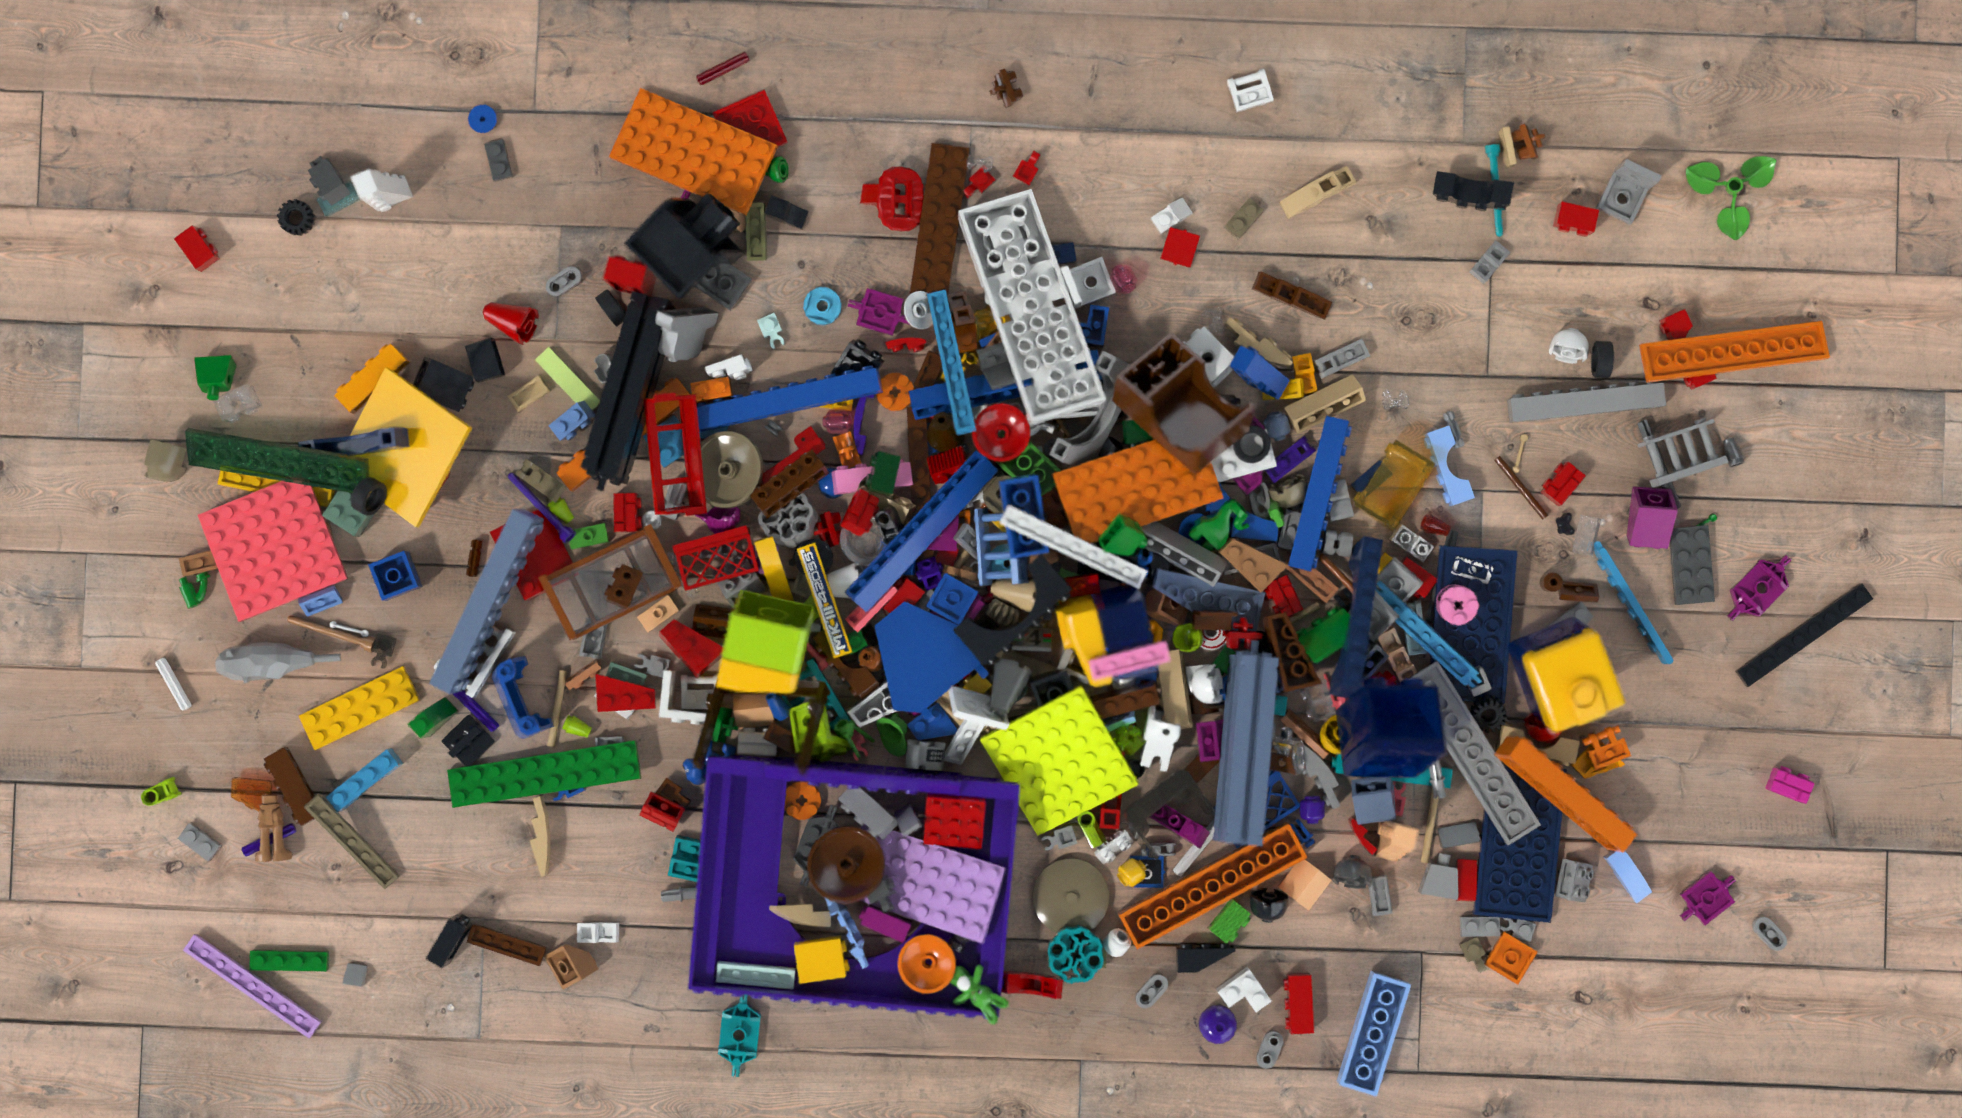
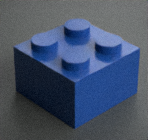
M402 551L368 564L382 601L391 600L423 587L409 551Z

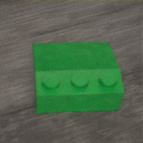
M1340 606L1332 607L1326 612V616L1314 619L1311 622V626L1307 629L1302 628L1296 632L1308 659L1315 664L1341 648L1344 644L1350 614Z

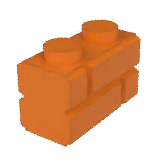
M729 377L690 383L692 394H696V404L720 398H732L733 396Z

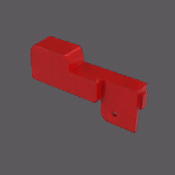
M811 426L795 436L794 443L798 447L797 451L763 473L762 481L764 484L772 476L782 472L787 465L800 459L802 454L813 450L818 455L826 449V444L821 437L817 436Z

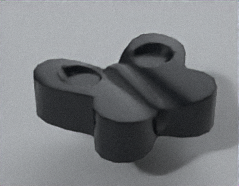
M1564 513L1561 517L1556 518L1559 534L1573 535L1575 533L1574 528L1570 525L1571 513Z

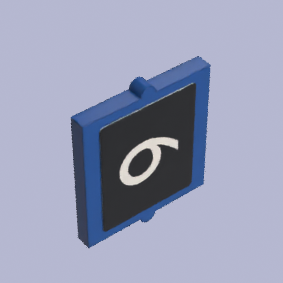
M1130 855V858L1137 861L1141 860L1146 866L1145 879L1132 888H1163L1165 874L1164 856Z

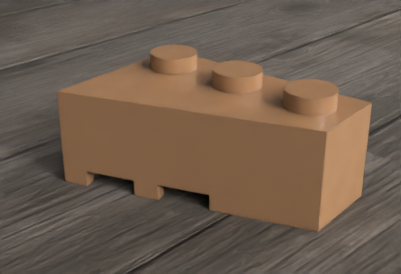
M1232 537L1218 550L1260 593L1288 566L1286 563Z

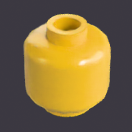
M1130 858L1119 866L1117 877L1124 886L1134 887L1145 879L1146 866L1141 860L1137 861Z

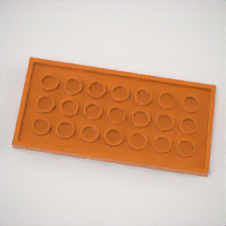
M640 88L609 158L700 197H704L707 193L712 194L724 206L747 216L778 146Z
M1156 440L1052 474L1072 535L1089 544L1099 541L1098 538L1118 513L1138 522L1140 526H1144L1223 499L1212 463L1195 476Z

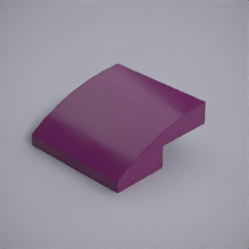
M1223 719L1196 723L1200 762L1219 760Z

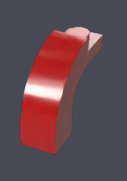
M1003 971L1002 993L1033 994L1053 999H1062L1063 979L1039 973Z

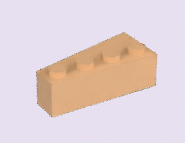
M1394 821L1380 822L1377 829V834H1380L1376 847L1378 850L1374 856L1397 862L1406 853L1414 850L1418 830Z

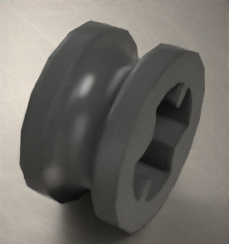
M770 419L769 424L764 426L777 437L779 432L784 430Z

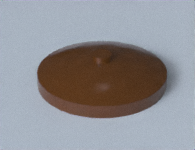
M839 827L822 835L811 848L807 861L808 876L813 887L824 898L836 903L857 902L869 896L879 886L885 872L884 853L879 842L867 831L856 827Z

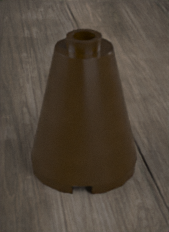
M945 412L937 413L927 430V440L930 446L940 453L959 447L965 439V434L957 435L953 416Z

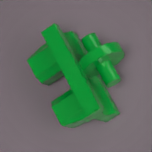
M720 708L712 741L725 743L726 737H731L732 730H738L739 727L734 725L735 718L731 717L733 709Z

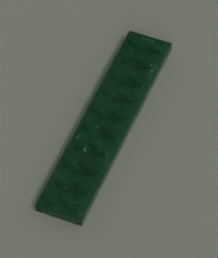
M188 428L185 431L188 464L192 466L352 493L361 480L370 477L368 458L193 428Z

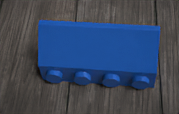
M1029 474L999 481L1003 512H1005L1009 505L1045 522L1038 475ZM1006 526L1010 559L1049 552L1047 545Z

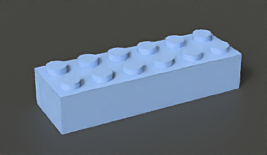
M1370 970L1336 1080L1339 1085L1377 1097L1411 984Z

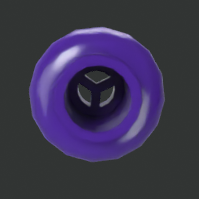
M1304 796V799L1300 801V817L1303 820H1307V824L1319 823V820L1325 817L1324 800L1320 799V796Z

